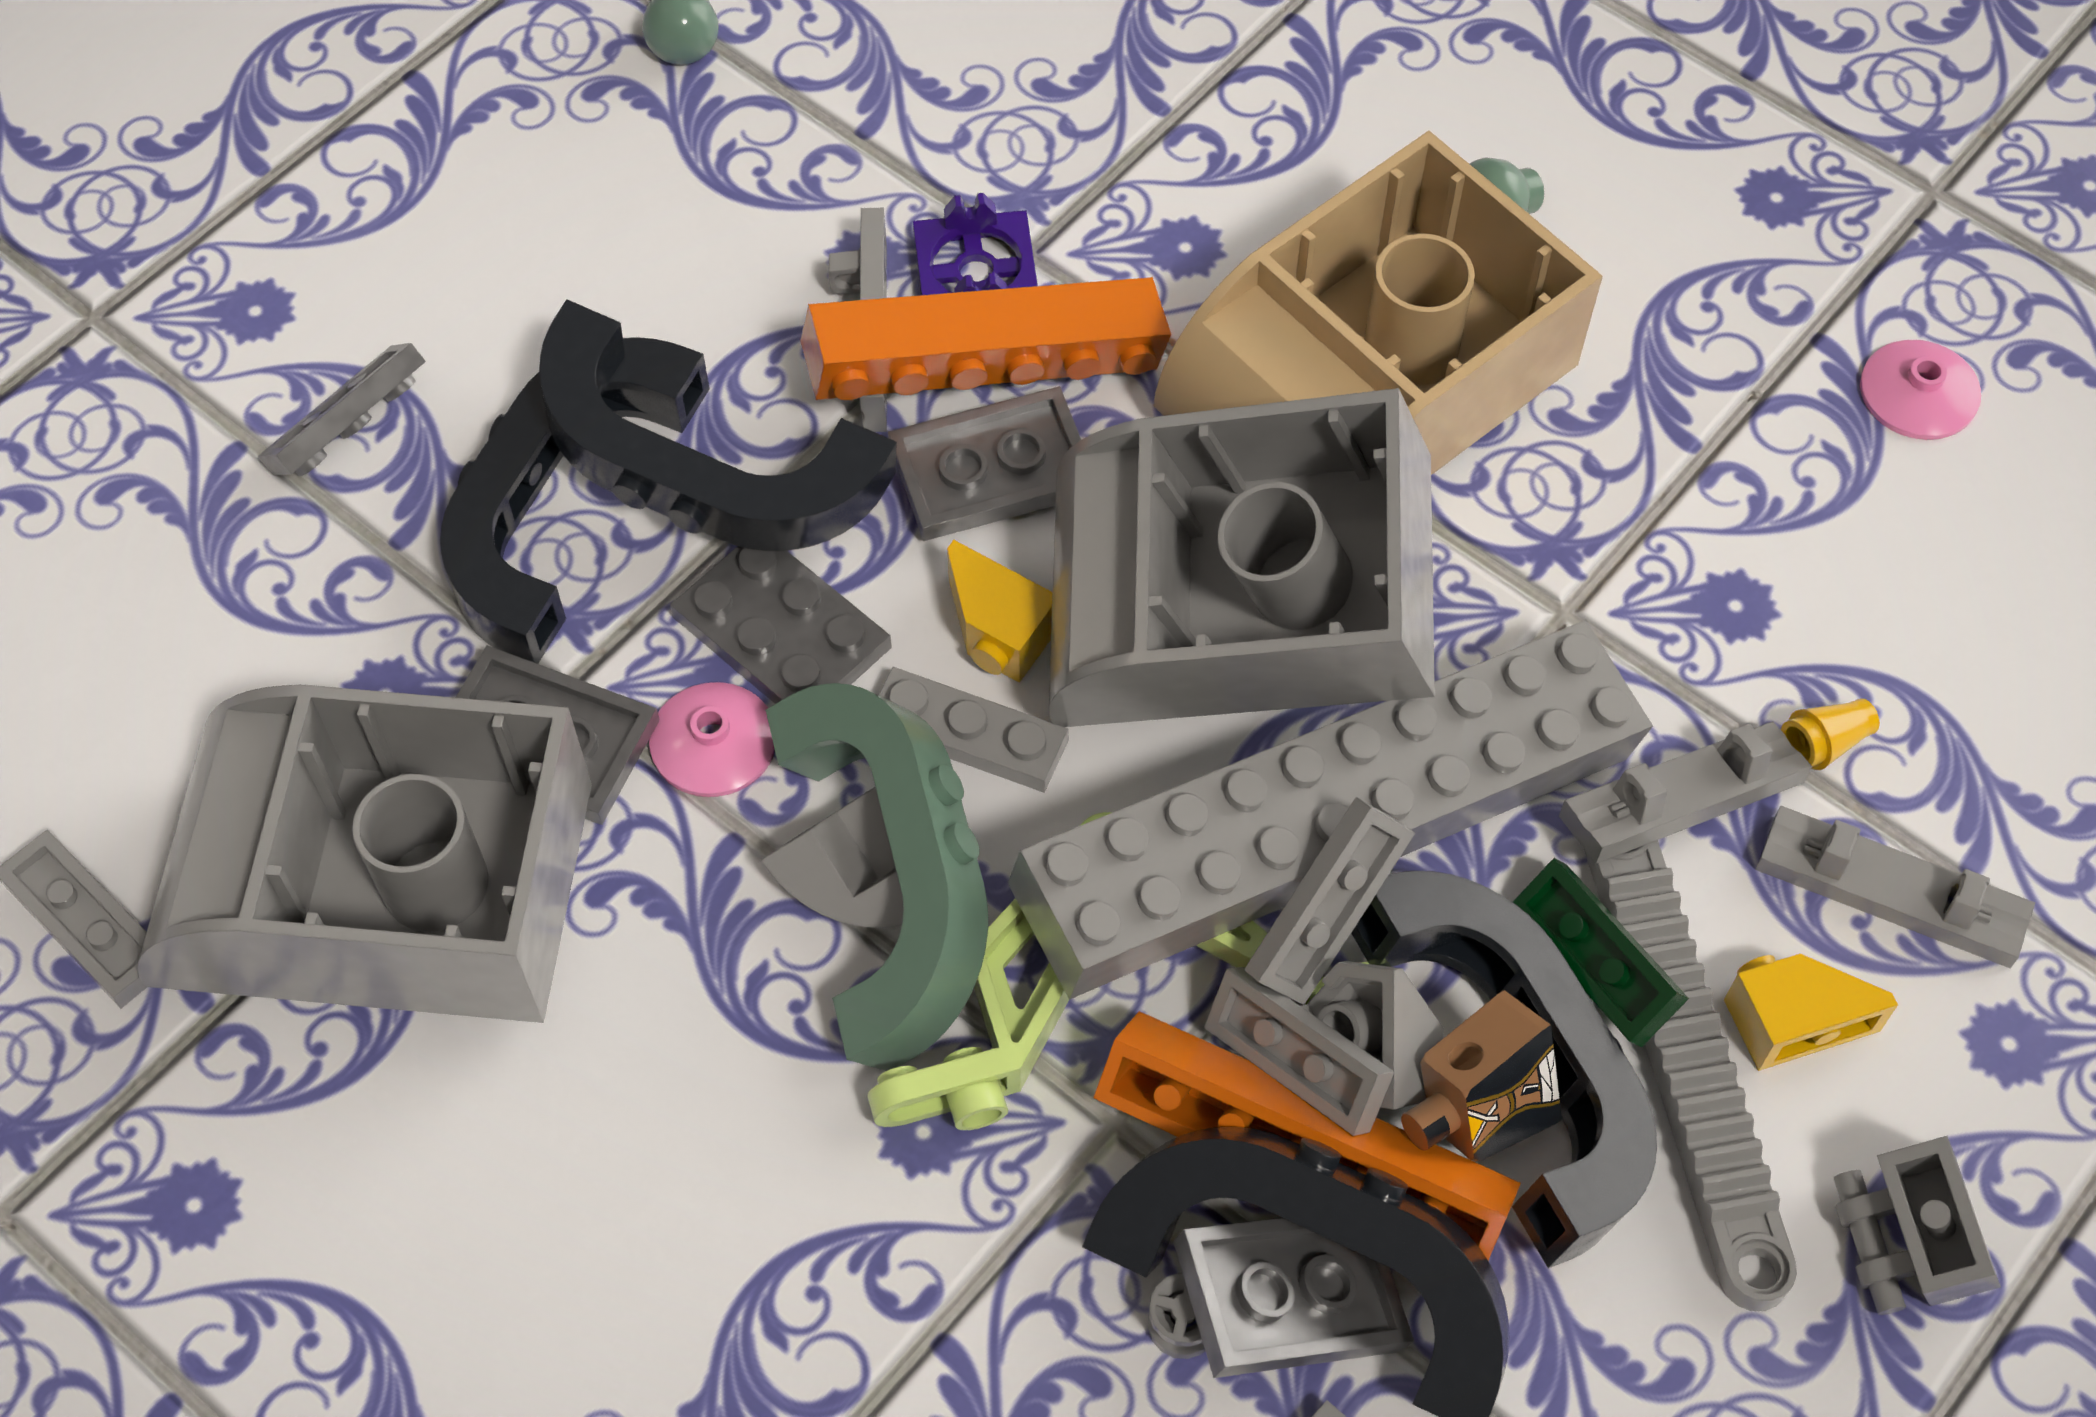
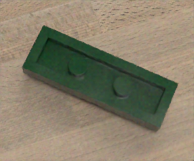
M1553 858L1513 901L1552 939L1585 992L1629 1042L1643 1047L1689 999L1570 867L1560 860Z

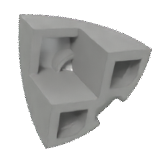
M876 787L865 792L761 860L770 874L787 892L808 908L823 916L842 923L876 928L902 925L904 912L903 896Z

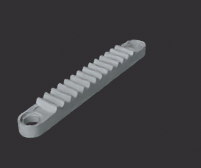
M1658 840L1597 864L1585 851L1602 904L1689 998L1645 1046L1719 1283L1725 1295L1741 1308L1749 1311H1766L1776 1307L1794 1285L1797 1275L1796 1261L1779 1212V1194L1777 1191L1772 1190L1770 1184V1167L1764 1164L1762 1160L1763 1145L1761 1139L1755 1138L1753 1132L1754 1118L1752 1113L1746 1111L1744 1088L1738 1087L1736 1080L1737 1066L1735 1062L1730 1061L1728 1056V1039L1723 1037L1720 1032L1721 1017L1719 1012H1714L1713 993L1711 988L1705 986V969L1703 963H1698L1696 958L1697 944L1695 939H1690L1689 920L1687 915H1682L1680 909L1681 896L1679 891H1674L1672 868L1666 867ZM1748 1255H1757L1765 1258L1775 1270V1285L1768 1289H1757L1748 1285L1739 1273L1738 1264L1740 1259Z

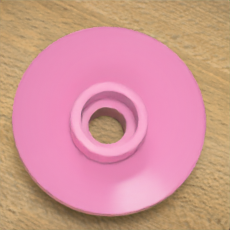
M1901 340L1881 347L1868 359L1860 378L1861 396L1870 413L1888 429L1915 439L1935 440L1955 435L1971 423L1981 402L1980 384L1970 365L1952 350L1924 340Z
M703 683L677 693L659 710L658 716L660 721L649 739L650 753L657 771L676 789L700 797L725 796L748 787L765 772L775 753L766 714L768 707L751 691L729 683ZM708 725H721L718 731L711 734L700 731V729Z

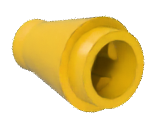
M1860 698L1850 703L1796 710L1791 714L1789 720L1783 723L1780 730L1785 734L1791 746L1799 751L1812 766L1811 769L1822 770L1861 740L1875 734L1879 729L1880 721L1875 707L1868 700Z

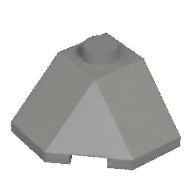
M1349 961L1337 963L1322 979L1325 985L1308 1004L1301 1005V1007L1394 1071L1380 1108L1395 1110L1421 1103L1426 1099L1420 1063L1424 1054L1443 1039L1442 1025L1402 968Z

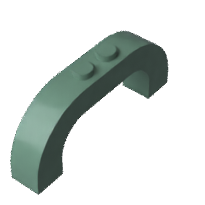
M841 683L821 684L803 689L766 709V714L779 766L818 782L860 759L865 758L870 766L902 891L904 906L903 922L897 943L883 966L871 977L832 999L846 1059L888 1071L910 1061L933 1045L959 1016L976 984L982 967L988 936L987 897L977 860L980 849L974 833L968 826L961 799L964 797V788L962 782L953 770L948 752L934 729L916 713L864 688Z

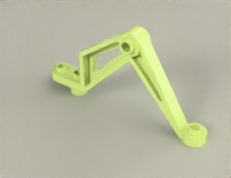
M1103 812L1092 815L1089 818H1087L1081 825L1091 822L1105 815H1108L1112 812ZM1016 898L988 927L985 955L974 986L993 1049L983 1051L979 1047L963 1048L946 1056L941 1064L917 1070L914 1066H900L882 1073L877 1078L878 1085L873 1087L867 1095L876 1125L882 1127L901 1126L951 1112L957 1129L974 1130L996 1123L1008 1114L1004 1096L1021 1091L1069 1001L1049 962L1026 1006L1023 1009H1018L1015 1006L1004 968L1034 935ZM1251 921L1196 946L1234 967H1246L1268 932L1254 921ZM1324 977L1321 978L1304 1005L1308 1004L1325 985L1322 982Z

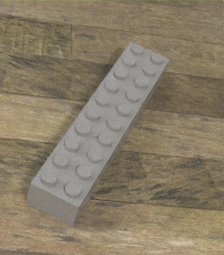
M1584 620L1434 681L1435 697L1385 701L1024 848L1018 854L1008 884L1070 1000L1285 907L1355 797L1391 816L1416 833L1401 855L1402 857L1627 760L1653 725L1587 620Z

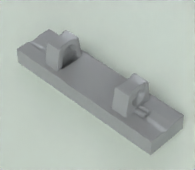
M884 207L861 208L859 250L829 254V284L831 292L860 294V300L887 298V240ZM887 394L860 397L863 427L873 432H887Z
M1773 721L1756 728L1751 724H1747L1731 730L1722 741L1650 768L1647 764L1643 763L1625 770L1619 780L1568 798L1563 803L1559 817L1595 864L1803 784L1812 766L1799 751L1791 746L1785 734Z
M1780 805L1755 870L2010 969L2019 958L2035 902L1988 885L1990 882L1989 877L1968 869H1964L1959 874L1860 836V828L1842 821L1835 820L1833 825ZM1948 897H1953V900L1949 905L1947 911L1943 913Z

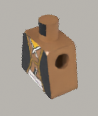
M1505 990L1500 992L1424 1054L1420 1064L1426 1099L1401 1116L1402 1126L1407 1136L1419 1149L1426 1151L1441 1140L1446 1139L1467 1158L1474 1161H1482L1555 1125L1562 1120L1551 1025Z

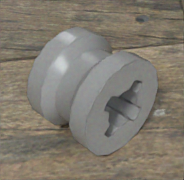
M1183 1273L1168 1276L1156 1285L1150 1297L1148 1331L1152 1342L1161 1352L1173 1358L1190 1359L1203 1354L1205 1348L1198 1324L1195 1323L1186 1328L1187 1324L1196 1320Z

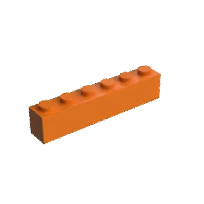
M1153 277L808 304L800 342L815 400L833 398L854 400L866 395L889 393L912 395L922 390L956 388L959 390H969L980 385L1014 383L1025 385L1045 379L1069 377L1074 380H1081L1101 374L1125 372L1126 374L1137 375L1149 370H1157L1172 334Z
M1140 1011L1115 1038L1093 1097L1100 1102L1177 1137L1201 1129L1236 1126L1270 1132L1300 1144L1302 1138L1319 1141L1341 1154L1339 1161L1341 1164L1365 1175L1369 1168H1373L1401 1179L1408 1185L1407 1194L1437 1208L1454 1220L1479 1246L1487 1260L1491 1256L1521 1185L1520 1182L1436 1144L1423 1151L1413 1144L1405 1130L1378 1118L1375 1119L1369 1133L1353 1136L1249 1060Z

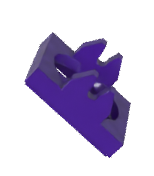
M977 193L975 205L967 208L964 206L961 195H954L944 208V218L913 221L921 295L1038 286L1027 210L996 213L995 203L984 193ZM996 237L1003 240L1015 251L1017 257L996 259L991 253L983 251L981 238ZM963 240L965 252L958 256L954 263L934 265V258L942 246L950 241ZM975 261L989 265L993 272L988 273L985 280L974 281L971 275L963 277L960 270L966 264ZM1016 276L1013 283L1009 286L1001 279ZM953 282L957 284L954 292L947 290L941 285Z

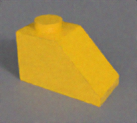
M953 540L947 548L949 584L967 655L971 656L973 661L986 672L994 675L1002 673L1020 683L1051 641L1053 592Z
M1800 953L1777 961L1773 955H1765L1747 962L1737 970V976L1724 998V1002L1758 1071L1878 1033L1883 1029L1898 1006L1891 992Z

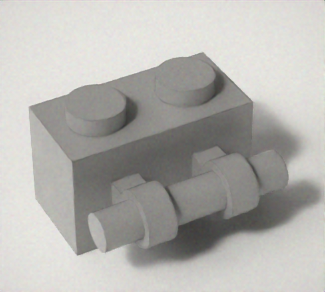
M1948 1136L1877 1155L1887 1185L1886 1189L1868 1193L1861 1170H1851L1834 1176L1833 1179L1841 1200L1835 1208L1841 1226L1843 1228H1850L1861 1264L1857 1265L1855 1269L1862 1289H1870L1878 1315L1890 1314L1906 1308L1898 1282L1915 1275L1918 1277L1923 1295L1930 1306L2001 1288ZM1896 1214L1908 1250L1889 1255L1877 1220Z

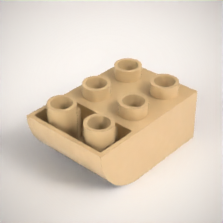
M1428 130L1255 250L1224 278L1193 315L1170 352L1158 381L1154 407L1163 416L1399 388L1430 452L1432 475L1578 366L1603 275Z

